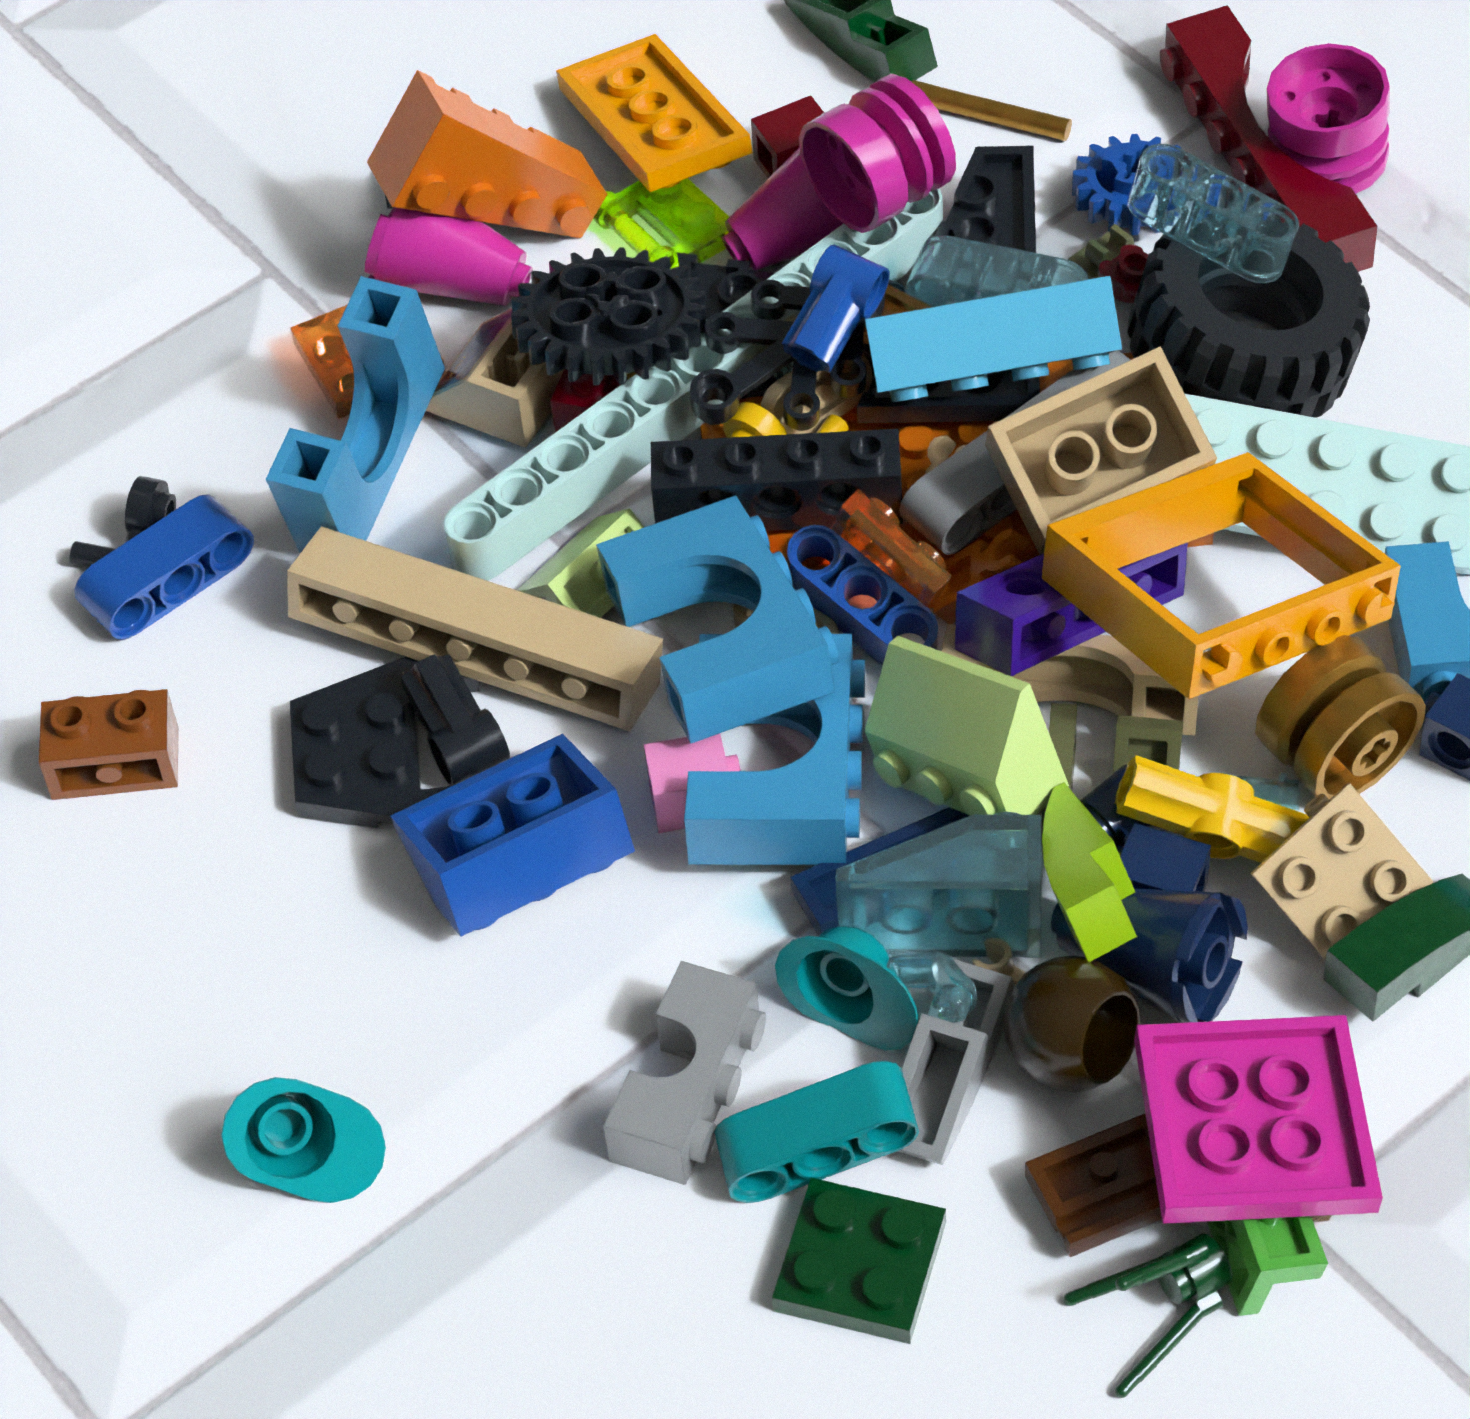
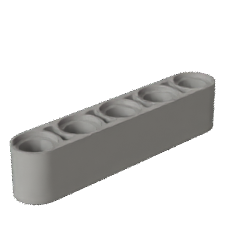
M1119 350L1108 352L1110 364L1071 370L1007 417L1126 363L1130 359ZM987 431L916 481L906 492L900 504L899 513L901 518L947 555L955 554L964 549L1017 510L985 446Z

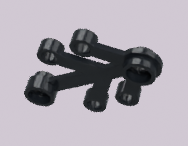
M763 280L758 282L751 291V308L753 314L758 319L737 318L729 312H717L708 317L705 322V342L707 347L713 352L727 354L736 350L740 343L771 346L732 373L720 369H708L696 375L690 385L691 409L696 417L710 425H720L727 422L737 413L740 398L793 362L791 391L783 400L784 421L790 428L798 431L809 430L818 423L820 419V400L815 393L817 372L800 365L796 359L784 352L782 342L794 321L778 320L785 315L787 309H802L811 294L810 287L785 286L776 280ZM883 296L878 308L870 318L882 316L885 308V296ZM765 297H774L779 301L773 304H765L760 300ZM862 317L830 372V387L834 393L841 397H855L861 394L866 387L867 369L862 361L866 322ZM719 329H727L732 332L730 335L722 337L714 334ZM850 372L858 377L853 380H843L839 375ZM711 400H720L723 403L708 404L707 402ZM799 405L811 408L809 412L802 414L796 413L792 409Z

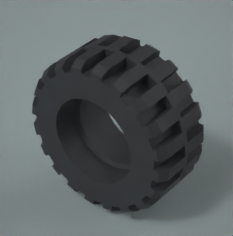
M1224 208L1210 210L1202 214L1201 220L1194 215L1176 224L1174 229L1165 232L1156 241L1153 251L1148 255L1128 319L1127 334L1131 340L1129 347L1133 358H1136L1161 346L1185 394L1317 418L1333 407L1335 400L1342 396L1370 323L1368 293L1364 285H1361L1362 279L1352 261L1345 263L1343 261L1345 257L1343 251L1331 240L1325 243L1319 239L1318 231L1304 223L1301 227L1287 222L1288 216L1271 212L1269 216L1259 215L1252 208H1238L1234 213H1226ZM1219 310L1237 311L1252 315L1267 322L1277 330H1264L1246 326L1232 320Z

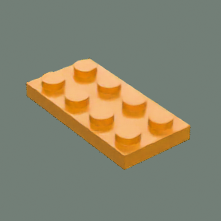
M656 34L556 70L561 92L649 192L671 188L679 184L681 180L710 169L723 168L732 161L753 153L750 134Z

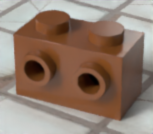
M168 689L134 690L129 693L92 697L73 696L63 700L41 702L39 765L52 800L178 787L179 726Z

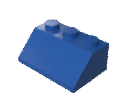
M563 733L390 816L393 826L436 908L460 937L474 930L487 928L499 918L531 902L544 900L554 894L556 890L590 873L601 872L610 867L613 862L635 852L616 788Z

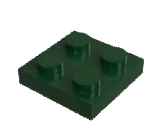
M811 1177L772 1295L773 1312L911 1344L947 1223L946 1208Z

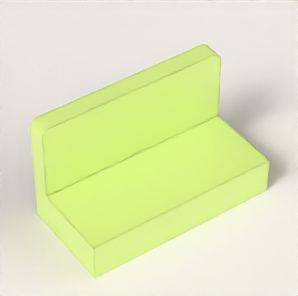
M630 508L596 517L518 588L517 591L538 598L544 597L548 601L601 618L614 604L606 592L596 544L644 528V526Z

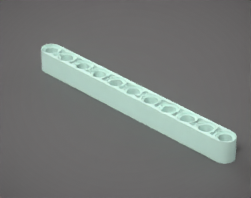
M941 190L930 191L928 196L922 200L913 203L907 202L903 212L872 231L861 233L842 224L767 280H776L785 286L810 287L811 278L820 257L833 244L888 268L890 271L889 279L893 281L899 280L922 263L924 259H927L933 250L935 234L941 221H943ZM751 291L722 311L732 313L737 318L758 319L752 312ZM765 297L760 301L765 304H773L779 300L774 297ZM787 309L785 315L778 320L795 321L801 310ZM719 329L714 332V334L721 337L732 333L727 329ZM701 333L700 347H688L689 359L686 361L671 358L670 371L666 372L652 366L649 368V379L646 380L635 374L624 384L613 390L448 511L443 523L452 569L487 581L497 577L650 464L651 442L682 440L705 423L696 417L691 409L690 385L696 375L708 369H720L732 373L771 345L740 343L739 347L733 352L719 354L707 347L705 333ZM711 400L707 403L721 404L723 402L720 400Z

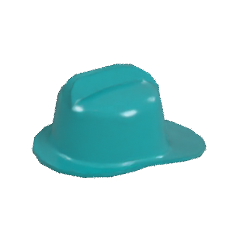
M839 926L825 930L818 937L805 936L792 939L779 951L775 963L777 983L786 999L802 1014L822 1024L834 1027L869 1046L884 1051L901 1050L912 1041L918 1024L917 1007L908 988L899 979L896 965L891 961L885 947L873 935L859 928Z
M272 1077L258 1081L238 1094L224 1115L221 1133L225 1154L239 1173L258 1183L269 1185L309 1200L327 1203L352 1199L369 1188L383 1168L386 1151L382 1127L367 1107L350 1097L292 1078Z

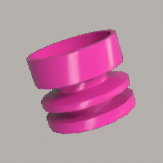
M1327 43L1309 46L1286 56L1271 72L1266 88L1267 116L1269 120L1268 137L1275 146L1298 164L1326 179L1351 187L1355 194L1371 187L1384 173L1389 157L1388 138L1390 129L1388 117L1390 114V84L1386 69L1373 55L1348 45Z
M895 74L884 76L870 84L869 88L852 95L849 104L837 105L803 126L799 136L800 156L806 174L819 198L837 219L848 228L861 233L872 231L903 212L907 202L913 203L922 200L928 196L930 191L946 185L951 181L956 171L955 148L950 132L938 109L920 88L907 78Z

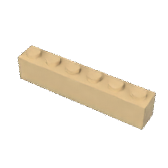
M322 526L287 570L289 618L418 661L434 654L437 656L450 654L457 669L463 676L627 731H631L660 685L661 664L659 657L662 656L663 638Z

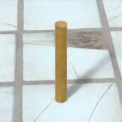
M916 80L911 81L925 93L939 110L1062 141H1067L1071 132L1072 119Z

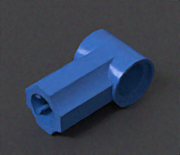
M835 244L830 245L824 251L815 267L810 283L811 294L782 342L784 352L796 359L800 365L815 372H831L861 317L864 319L870 318L878 308L888 286L890 278L889 269Z

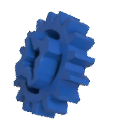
M1131 134L1129 142L1121 143L1115 136L1108 137V147L1103 148L1093 143L1089 145L1088 156H1078L1076 159V170H1073L1072 196H1076L1075 208L1077 211L1089 210L1088 222L1091 224L1100 222L1103 219L1107 220L1109 232L1110 227L1116 224L1119 227L1129 228L1131 235L1138 236L1141 226H1149L1155 233L1162 232V221L1176 225L1181 222L1182 212L1191 213L1193 211L1194 198H1197L1198 172H1193L1194 160L1192 157L1180 158L1181 147L1178 145L1170 146L1167 149L1162 148L1161 137L1156 136L1150 141L1140 140L1138 134Z

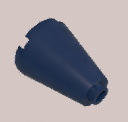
M1134 889L1136 893L1121 901L1137 937L1095 960L1122 976L1133 994L1181 1023L1198 1022V1019L1206 1022L1213 1021L1228 1002L1240 975L1243 961L1231 957L1235 937L1247 940L1248 925L1245 907L1237 897L1221 892ZM1057 902L1051 918V929L1056 934L1059 948L1071 956L1085 957L1077 945Z

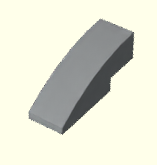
M947 957L928 1013H921L902 1066L919 1134L915 1141L899 1150V1152L943 1166L975 1101L1004 1030L1003 1023L1006 1005L1015 987L1011 976Z

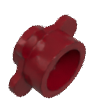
M1129 244L1122 246L1119 255L1113 260H1105L1100 263L1098 275L1099 277L1110 276L1114 298L1124 303H1134L1148 254L1141 247Z

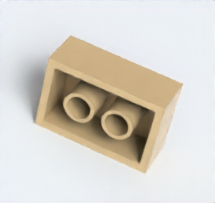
M1161 346L988 426L985 446L1039 555L1045 551L1047 525L1214 465L1217 460V456Z

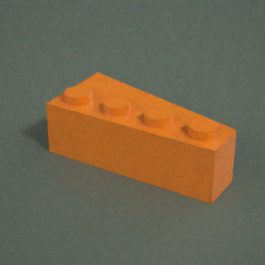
M419 70L414 74L367 160L369 168L392 207L576 238L583 237L608 195L581 151L533 127L525 129L515 124L509 115L495 108L489 111L473 103L469 95L453 87L449 91L437 85L433 77Z

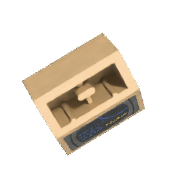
M511 308L481 323L440 378L426 411L526 448L552 413L550 400L564 369L550 376L547 374L546 362L532 366L529 362V352L519 353L517 339H513Z

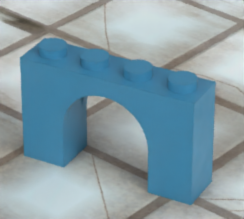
M363 276L360 277L338 324L354 370L353 401L342 439L340 441L289 428L265 479L299 553L303 551L321 526L367 541L444 372L443 361L418 292L415 289Z
M737 496L596 544L606 592L627 627L687 606L705 602L733 603L753 611L752 615L745 622L725 634L659 657L669 706L691 744L835 692L831 665L839 662V654L834 638L827 626L821 628L816 626L814 610L806 591L803 588L794 590L791 573L783 554L780 551L771 553L768 535L762 520L758 515L749 517Z
M1449 541L1386 546L1385 554L1401 565L1392 617L1388 620L1399 676L1421 696L1424 703L1432 692L1437 691L1442 694L1457 673L1470 679V609L1465 604L1460 592Z
M700 634L699 643L722 634ZM832 634L839 654V662L831 665L835 692L747 723L774 724L794 729L808 737L815 744L808 753L793 763L766 771H688L684 817L688 864L818 865L820 863H846L847 838H860V798H849V790L862 789V752L851 751V743H863L864 739L863 705H853V698H865V660H853L852 634Z

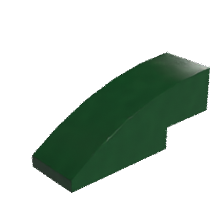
M784 0L790 10L822 43L848 65L874 82L889 74L905 77L909 81L917 80L938 67L928 28L895 15L891 0Z
M1463 873L1441 879L1396 901L1356 927L1327 950L1323 980L1372 1022L1383 1015L1410 991L1415 996L1420 997L1470 955V879Z

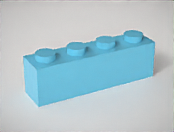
M1110 276L865 319L877 392L890 391L892 403L927 397L926 384L950 380L952 392L989 386L987 373L1011 369L1013 381L1049 375L1048 363L1072 358L1074 370L1110 364L1108 352L1122 350Z

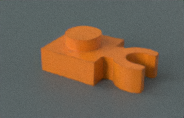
M1007 529L998 534L990 545L979 539L936 566L933 614L948 624L955 623L957 592L1023 563L1015 556L1027 549L1030 541L1015 530Z

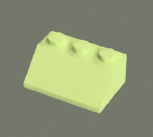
M897 636L888 644L865 727V734L875 755L873 758L874 768L888 785L894 788L902 787L926 797L936 805L944 804L970 815L980 823L988 822L1012 833L1019 831L1048 805L1054 787L1063 782L1069 786L1030 683Z

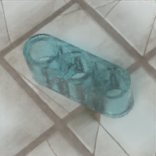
M1169 144L1151 145L1144 149L1140 157L1127 200L1128 208L1132 215L1244 279L1256 283H1269L1281 277L1299 229L1298 218L1292 210L1176 146Z
M936 235L929 237L923 243L907 281L905 295L910 304L920 310L1088 280V275L1082 267L1064 258L947 235Z

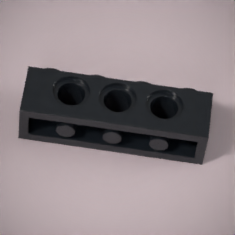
M879 429L651 442V494L655 524L733 496L738 497L749 517L755 515L760 517L766 531L798 530L810 525L836 528L903 524V519L899 513L902 502L899 430Z

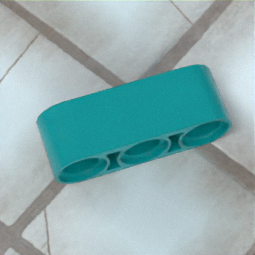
M880 1061L861 1065L735 1113L723 1119L716 1126L714 1134L730 1197L738 1202L755 1203L769 1200L809 1184L811 1177L822 1180L897 1152L916 1140L919 1129L902 1068L896 1063Z

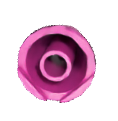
M799 147L725 221L729 233L721 237L732 259L749 261L750 267L753 270H759L800 256L844 223L830 212L816 193L806 174Z
M394 207L388 216L380 214L368 247L364 272L370 274L368 278L415 289L418 293L506 306L512 297H519L518 285L530 282L533 267L525 264L527 253L483 222Z

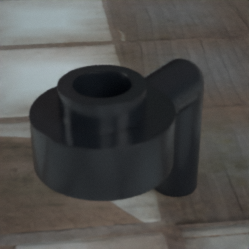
M141 475L134 480L125 508V528L127 531L125 543L176 510V496L169 493L168 483L165 480ZM75 541L70 550V564L89 568L92 564L115 550V548Z

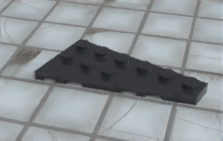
M1034 145L975 147L954 193V204L946 221H941L935 234L933 250L929 258L924 259L900 313L1037 289ZM1011 369L987 373L989 386L952 392L950 380L926 384L927 397L893 403L890 391L877 392L874 377L868 392H863L857 405V423L1000 421L1040 393L1039 377L1013 381Z

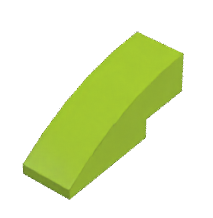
M1063 782L1052 789L1045 811L1042 833L1044 866L1052 890L1071 933L1087 961L1091 962L1137 937L1121 901L1136 892L1114 841L1066 783Z

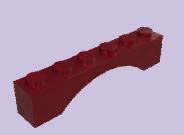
M1226 5L1167 23L1165 48L1160 50L1162 71L1168 81H1175L1183 93L1185 106L1189 114L1193 118L1198 117L1207 130L1208 140L1213 151L1216 154H1223L1231 167L1232 177L1237 188L1242 192L1247 191L1255 204L1257 214L1269 216L1271 212L1288 216L1287 222L1301 227L1304 223L1317 230L1318 238L1325 243L1330 240L1343 251L1345 256L1343 261L1345 263L1352 261L1358 272L1372 268L1378 226L1353 189L1326 179L1298 164L1275 146L1259 127L1247 103L1245 93L1249 82L1252 40L1229 6Z

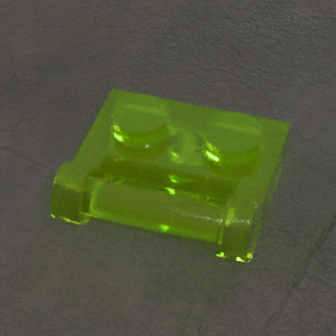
M688 178L681 180L679 184L671 188L658 189L653 192H649L640 181L616 194L612 191H606L608 195L593 218L601 228L611 229L637 254L647 250L650 262L665 256L670 257V269L679 267L677 252L697 255L698 263H703L722 252L726 248L721 237L729 233L725 225V221L729 216ZM638 214L669 245H660L632 216Z

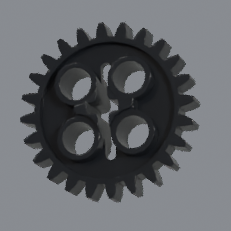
M619 247L614 256L605 257L600 248H595L590 259H584L576 252L570 253L571 263L568 265L551 260L549 261L550 273L532 271V283H520L518 285L519 297H513L511 300L513 339H517L519 353L529 352V362L532 366L546 362L547 374L550 376L563 369L568 370L570 382L576 381L583 374H590L593 385H599L605 375H613L618 384H624L626 374L632 372L646 380L649 379V368L652 366L666 372L670 371L671 358L686 361L689 359L688 347H700L701 333H705L707 318L705 291H700V280L698 277L688 278V271L685 265L670 269V257L667 256L650 262L647 250L641 251L634 258L626 257L624 247Z

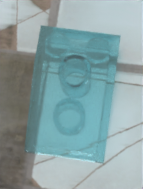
M1008 811L999 812L994 815L973 814L836 869L839 926L859 928L873 935L885 947L889 956L988 957L984 941L989 938H999L1008 943L1013 957L1041 958V815H1021Z

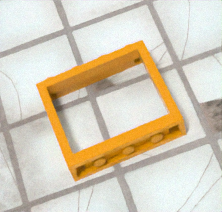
M1247 452L1047 525L1042 579L1181 694L1191 699L1309 652L1318 645H1327L1337 637L1349 636L1391 619L1401 565ZM1243 522L1323 583L1324 586L1197 634L1121 573L1118 568ZM1211 648V650L1203 653V650Z

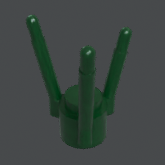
M1201 1233L1155 1259L1066 1293L1064 1295V1303L1068 1306H1073L1115 1290L1126 1291L1158 1279L1163 1291L1175 1304H1181L1184 1301L1191 1303L1192 1307L1116 1386V1396L1125 1398L1157 1367L1202 1318L1223 1307V1301L1217 1291L1232 1282L1233 1274L1227 1256L1220 1245L1208 1234Z

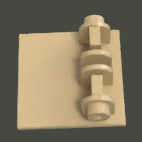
M1350 783L1345 784L1330 799L1325 794H1320L1313 798L1304 808V812L1308 815L1309 819L1250 873L1325 961L1327 950L1356 927L1389 905L1434 882Z

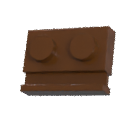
M1146 1113L1025 1162V1178L1055 1232L1058 1231L1063 1239L1065 1250L1069 1257L1162 1220Z

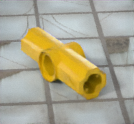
M1137 755L1128 762L1126 771L1119 783L1114 803L1117 805L1116 813L1182 835L1184 838L1211 845L1210 858L1230 859L1240 855L1260 863L1309 819L1307 814L1255 797L1253 787L1245 780L1224 773H1206L1195 776Z

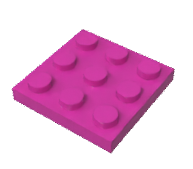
M1346 1015L1137 1025L1134 1043L1163 1224L1379 1213L1383 1196Z

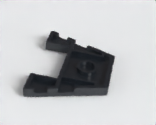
M403 657L290 700L294 794L298 817L378 828L380 822L392 823L391 815L451 787L422 789L416 712L401 686V676L412 669L418 660ZM461 675L470 692L480 691L479 681Z

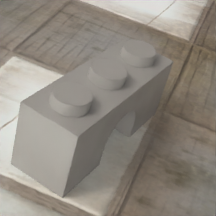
M681 960L655 1015L660 1050L683 1057L691 1063L681 1072L668 1077H652L629 1070L603 1128L609 1162L686 1185L695 1163L700 1162L704 1164L711 1154L715 1142L714 1131L716 1124L714 1121L721 1106L730 1107L736 1098L742 1076V1070L739 1065L746 1050L754 1052L758 1048L766 1025V1013L759 1011L756 982Z

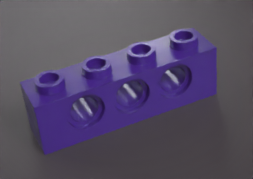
M1188 542L1118 568V570L1161 605H1164L1184 595ZM1044 553L957 592L955 650L1008 676H1014L1106 631L1042 579Z

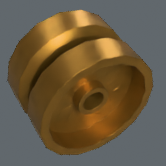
M1343 635L1327 645H1318L1305 653L1283 673L1267 694L1256 719L1255 734L1260 742L1282 764L1294 766V773L1300 782L1315 796L1325 794L1330 799L1347 783H1350L1361 794L1375 785L1396 766L1411 747L1423 725L1426 705L1421 696L1398 674L1386 672V667L1381 658L1360 638Z

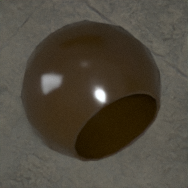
M1079 956L1055 957L1034 966L1015 985L1006 1005L1003 1023L1005 1041L1021 1071L1052 1090L1074 1093L1087 1091L1108 1083L1120 1074L1130 1060L1135 1048L1136 1027L1140 1025L1139 1007L1124 978L1096 960L1088 962L1085 957Z

